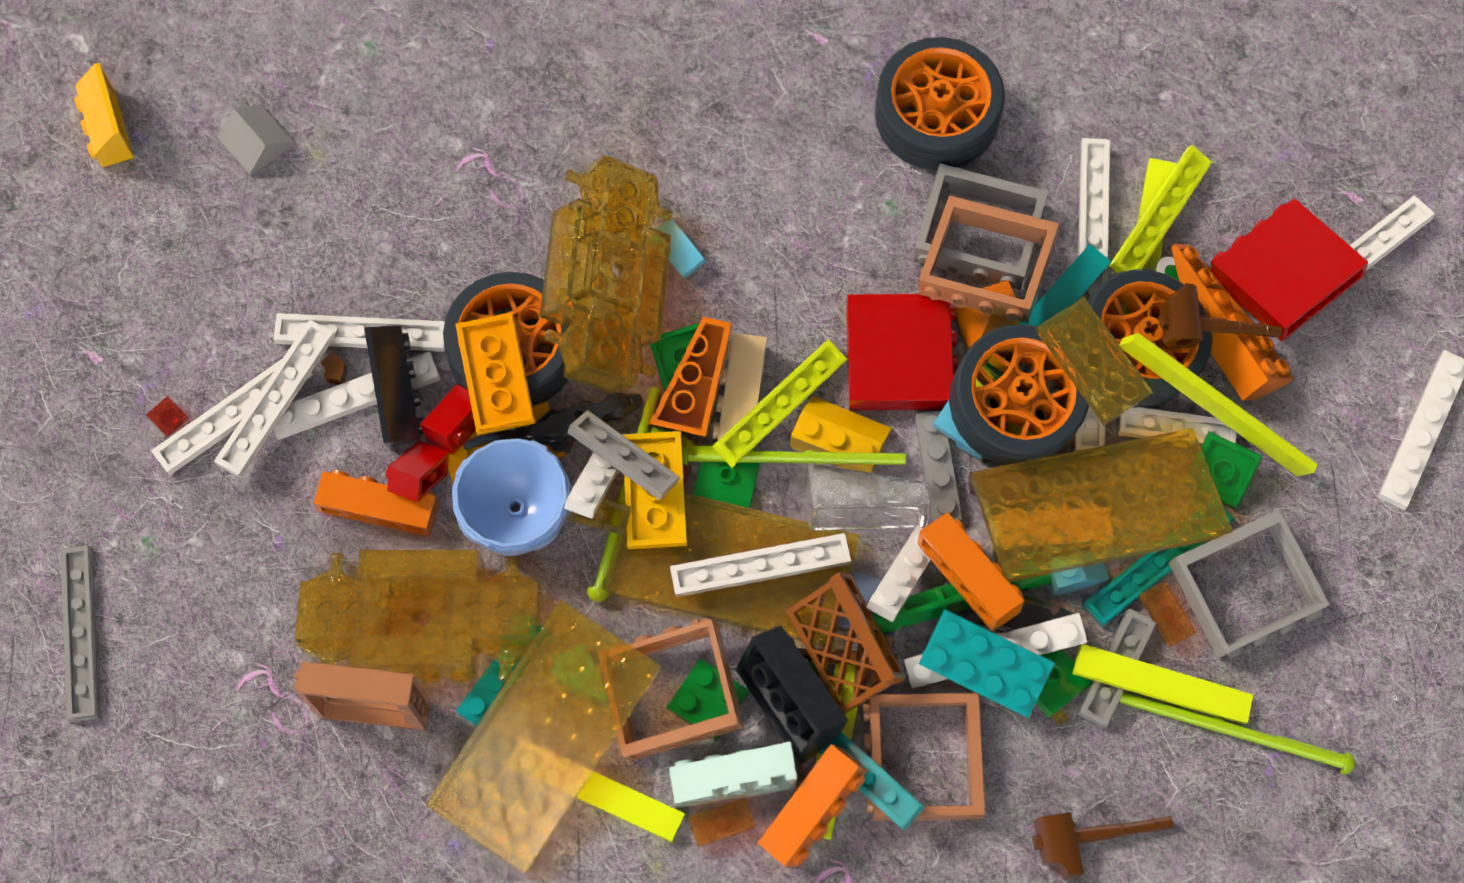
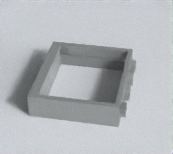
M940 163L916 241L912 261L925 264L931 244L926 243L941 189L1033 212L1032 217L1040 219L1048 191ZM1025 241L1019 267L943 247L935 267L944 269L950 274L970 276L980 282L989 281L997 284L1009 280L1011 288L1021 290L1034 242Z
M1280 510L1274 511L1181 554L1169 562L1217 658L1227 655L1230 660L1246 652L1244 646L1253 642L1254 646L1258 647L1272 640L1269 634L1279 630L1280 634L1283 635L1296 629L1297 625L1295 622L1305 618L1307 623L1323 616L1320 610L1330 605ZM1269 530L1309 606L1227 644L1188 567Z

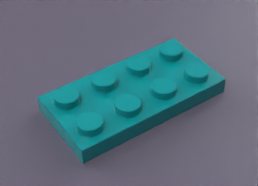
M944 609L918 664L1029 718L1055 662Z

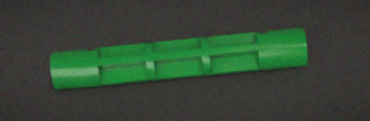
M1043 555L1001 568L1006 580L1011 585L1017 586L1021 592L1022 589L1027 591L1052 583L1050 567ZM949 583L909 595L893 622L873 611L871 613L882 633L886 634L899 630L900 626L906 628L939 618L944 609L955 613L971 608V606L953 585Z

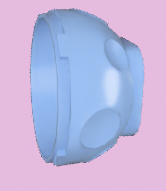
M518 438L494 441L476 450L466 460L464 459L455 474L456 477L452 488L453 511L459 528L470 541L503 556H518L544 548L556 538L567 516L570 514L569 510L564 509L566 499L572 491L569 478L559 459L548 450V447L534 440L529 441ZM514 505L521 506L518 512L511 511Z

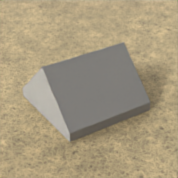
M262 105L233 108L217 136L250 176L295 145L294 141Z

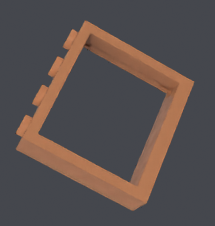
M949 195L919 277V294L931 297V300L939 299L950 302L956 307L976 309L986 315L995 314L1006 317L1013 322L1018 320L1029 323L1058 238L1059 223ZM951 221L1043 244L1024 300L932 276Z
M708 618L702 620L695 619L691 622L692 625L683 628H680V626L668 627L663 630V634L654 637L650 634L642 635L635 638L634 643L624 645V643L613 644V647L607 648L608 651L599 653L621 753L624 759L635 761L745 728L720 627L714 620H709ZM710 636L729 714L635 741L618 664Z
M301 661L300 671H295L294 689H296V693L319 718L426 731L431 701L413 674Z
M979 694L875 695L868 699V704H863V722H869V734H864V752H870V758L880 767L879 707L964 706L969 806H924L925 809L914 821L982 820L985 816ZM866 797L867 813H872V821H893Z

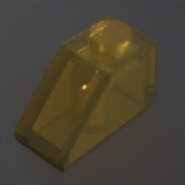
M604 497L592 519L570 511L568 521L625 535L632 506Z

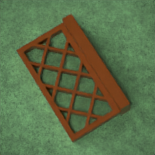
M838 572L829 578L830 582L786 611L824 684L827 686L828 692L846 714L890 685L898 684L905 680L906 676L874 616L866 608L867 603L852 575ZM832 590L837 597L835 610L822 607L825 595ZM806 607L815 609L811 626L803 624L798 615V612ZM821 611L833 614L829 631L817 628ZM840 616L848 618L851 623L848 636L836 633ZM816 631L828 634L824 652L816 650L813 644ZM834 637L847 640L843 657L831 654ZM853 642L862 644L865 650L862 662L849 659ZM829 658L842 661L838 678L830 676L827 671ZM848 663L861 666L857 683L844 680ZM867 668L875 670L881 680L880 683L872 688L863 685ZM843 684L856 687L853 700L847 704L844 703L840 696Z

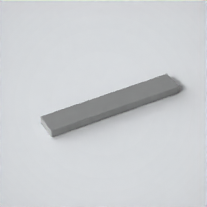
M90 545L60 549L66 709L67 721L73 723L100 719L93 548Z

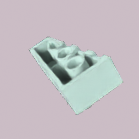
M791 742L753 750H742L725 756L711 755L705 757V760L693 762L691 759L675 762V766L669 767L676 809L792 790L796 788L797 781Z

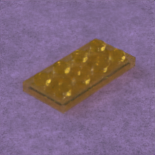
M1084 297L1035 329L1104 426L1153 393Z

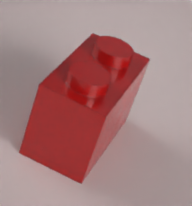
M457 384L420 423L427 442L449 451L452 455L461 446H464L465 442L476 430L469 391Z
M418 440L411 448L406 449L403 455L395 462L389 464L386 471V478L388 479L387 491L418 503L447 476L449 451Z

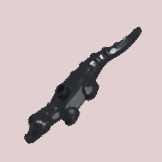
M612 392L603 401L598 403L585 400L559 411L549 410L535 422L536 424L476 436L465 442L464 450L498 440L519 438L529 441L534 440L542 445H549L552 451L570 452L574 442L578 440L568 434L569 426L587 410L606 423L612 419L618 420L628 416L632 411L641 407L644 401L640 394Z

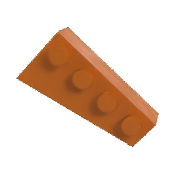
M708 317L702 318L649 424L708 438L734 327L732 323Z

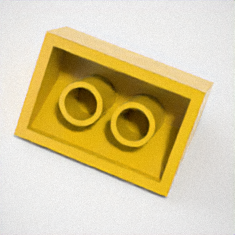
M100 62L95 63L75 85L78 96L74 97V101L79 113L83 112L84 119L80 120L85 136L89 135L91 141L87 143L90 157L97 159L103 168L133 159L134 156L115 89Z
M812 396L802 410L791 434L790 447L801 452L812 450L814 452L882 453L892 428ZM833 464L869 480L876 465Z

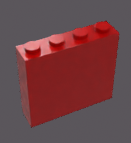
M1293 198L1286 205L1284 203L1279 205L1268 219H1262L1257 222L1252 231L1246 236H1239L1227 251L1217 253L1211 261V272L1231 296L1261 324L1266 323L1282 327V335L1278 339L1283 342L1365 276L1368 261L1298 200Z
M847 294L849 411L942 410L949 401L953 373L958 368L957 356H952V347H956L957 343L956 330H951V321L955 320V306L939 299L931 300V297L920 294Z

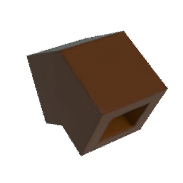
M333 351L320 364L325 371L323 377L326 383L340 385L345 383L348 369L345 363Z

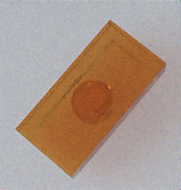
M1167 581L1138 596L1152 621L1156 622L1155 626L1168 648L1197 633Z
M746 797L688 817L697 848L756 828Z

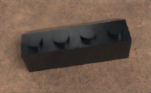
M401 326L365 327L364 332L383 443L389 448L416 443L418 440L421 441V435L424 432L420 423L423 421V417L417 418L416 407L421 406L418 389H412L411 378H416L414 362L408 361L406 350L411 349L408 332L403 333Z
M782 625L752 637L735 670L784 742H791L792 753L801 765L836 739L845 727L848 719L843 709L837 705L828 692L827 686L818 678L810 662L804 658L795 645L793 638L787 634Z

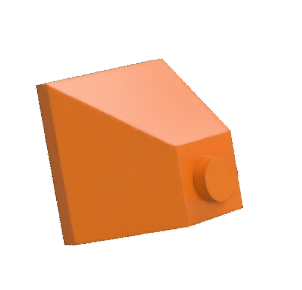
M1009 280L982 288L1015 297ZM955 306V319L968 350L973 343L986 333L1003 326L1017 325L1021 322L1018 320L1013 322L1006 317L995 314L986 315L979 310L969 307L960 308Z

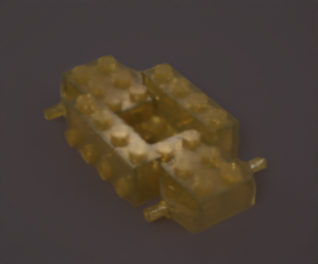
M604 155L593 161L584 174L568 169L564 175L566 176L564 177L565 181L572 182L580 187L582 199L577 198L552 212L539 317L563 326L570 323L563 334L552 329H548L545 333V341L555 343L561 347L560 350L565 363L564 377L613 393L633 387L638 380L639 374L653 378L656 374L655 366L643 363L642 347L659 341L663 332L662 319L666 304L665 290L668 281V261L671 254V235L654 229L651 226L656 217L669 222L673 212L660 207L658 180L655 175ZM613 265H615L617 270L619 271L618 277L613 272Z
M360 550L358 580L342 571L344 555L342 553H337V555L336 553H331V563L328 572L306 582H300L295 640L303 653L319 660L321 664L333 665L337 661L350 657L349 665L353 668L413 674L416 679H421L427 683H437L440 679H451V681L456 683H467L469 679H478L479 656L482 654L499 662V681L505 682L506 679L507 682H511L512 665H515V662L539 654L542 589L538 582L519 573V555L513 557L506 556V570L484 581L485 564L479 550ZM421 613L429 615L430 619L426 625L416 626L414 624L417 615Z

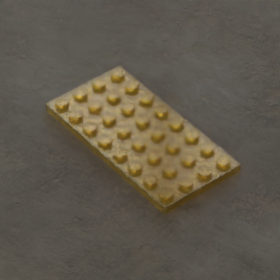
M1193 428L972 472L970 477L999 566L1002 570V575L1008 582L1214 540L1222 535L1233 532Z
M684 493L687 546L628 550L625 507L603 589L608 591L610 595L762 632L782 625L787 634L798 641L802 640L786 610L830 582L829 578L836 573L851 574L860 537L859 534ZM845 533L851 559L850 565L687 596H675L670 566ZM833 590L825 595L822 607L835 610L837 597ZM806 607L798 612L803 624L811 626L815 609ZM821 611L817 628L829 631L833 614ZM816 631L813 644L825 647L828 634Z
M560 600L425 806L509 864L527 874L662 666Z

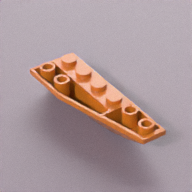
M1174 244L1171 247L1179 281L1183 284L1190 283L1197 286L1198 300L1204 307L1208 318L1255 324L1201 260L1198 251L1193 246ZM1212 332L1211 355L1242 401L1257 400L1294 380L1290 373V366L1277 355L1274 350L1275 345L1269 337Z

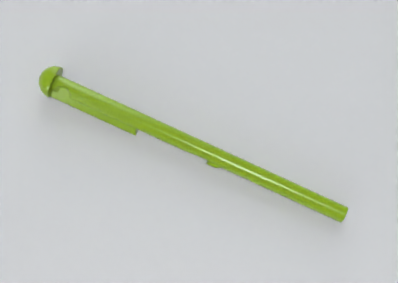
M650 387L637 434L649 433L651 426L649 422L655 412L660 394V389ZM625 480L623 481L594 587L587 588V594L594 602H603L610 594L608 590L624 537V533H621L626 516Z
M682 446L683 466L689 467L691 462H726L712 446ZM753 448L739 462L906 465L907 454L814 452L812 450H805V452L754 451Z
M1126 692L1122 693L1118 702L1340 768V774L1342 775L1351 773L1356 766L1354 756L1347 751L1345 754H1341L1283 736H1272L1225 722L1220 718H1211Z

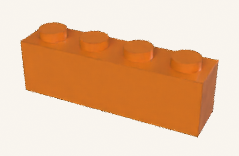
M333 470L332 473L323 471L313 502L318 512L419 535L431 536L440 505L433 492L430 491L417 503L388 492L387 485L377 483L378 481L368 476H361L360 479L353 478L348 473L340 470Z
M947 512L920 530L917 541L918 546L992 632L1021 612L1025 600L1019 588L1011 585L1006 580L999 565L995 562L992 563L986 557L982 546L977 541H972L966 534L963 524L958 519H953Z
M831 744L758 841V844L784 867L795 868L802 865L810 854L808 850L812 844L822 839L828 830L827 824L833 816H838L844 810L847 804L845 800L851 792L857 791L865 781L864 775L868 769L844 749Z

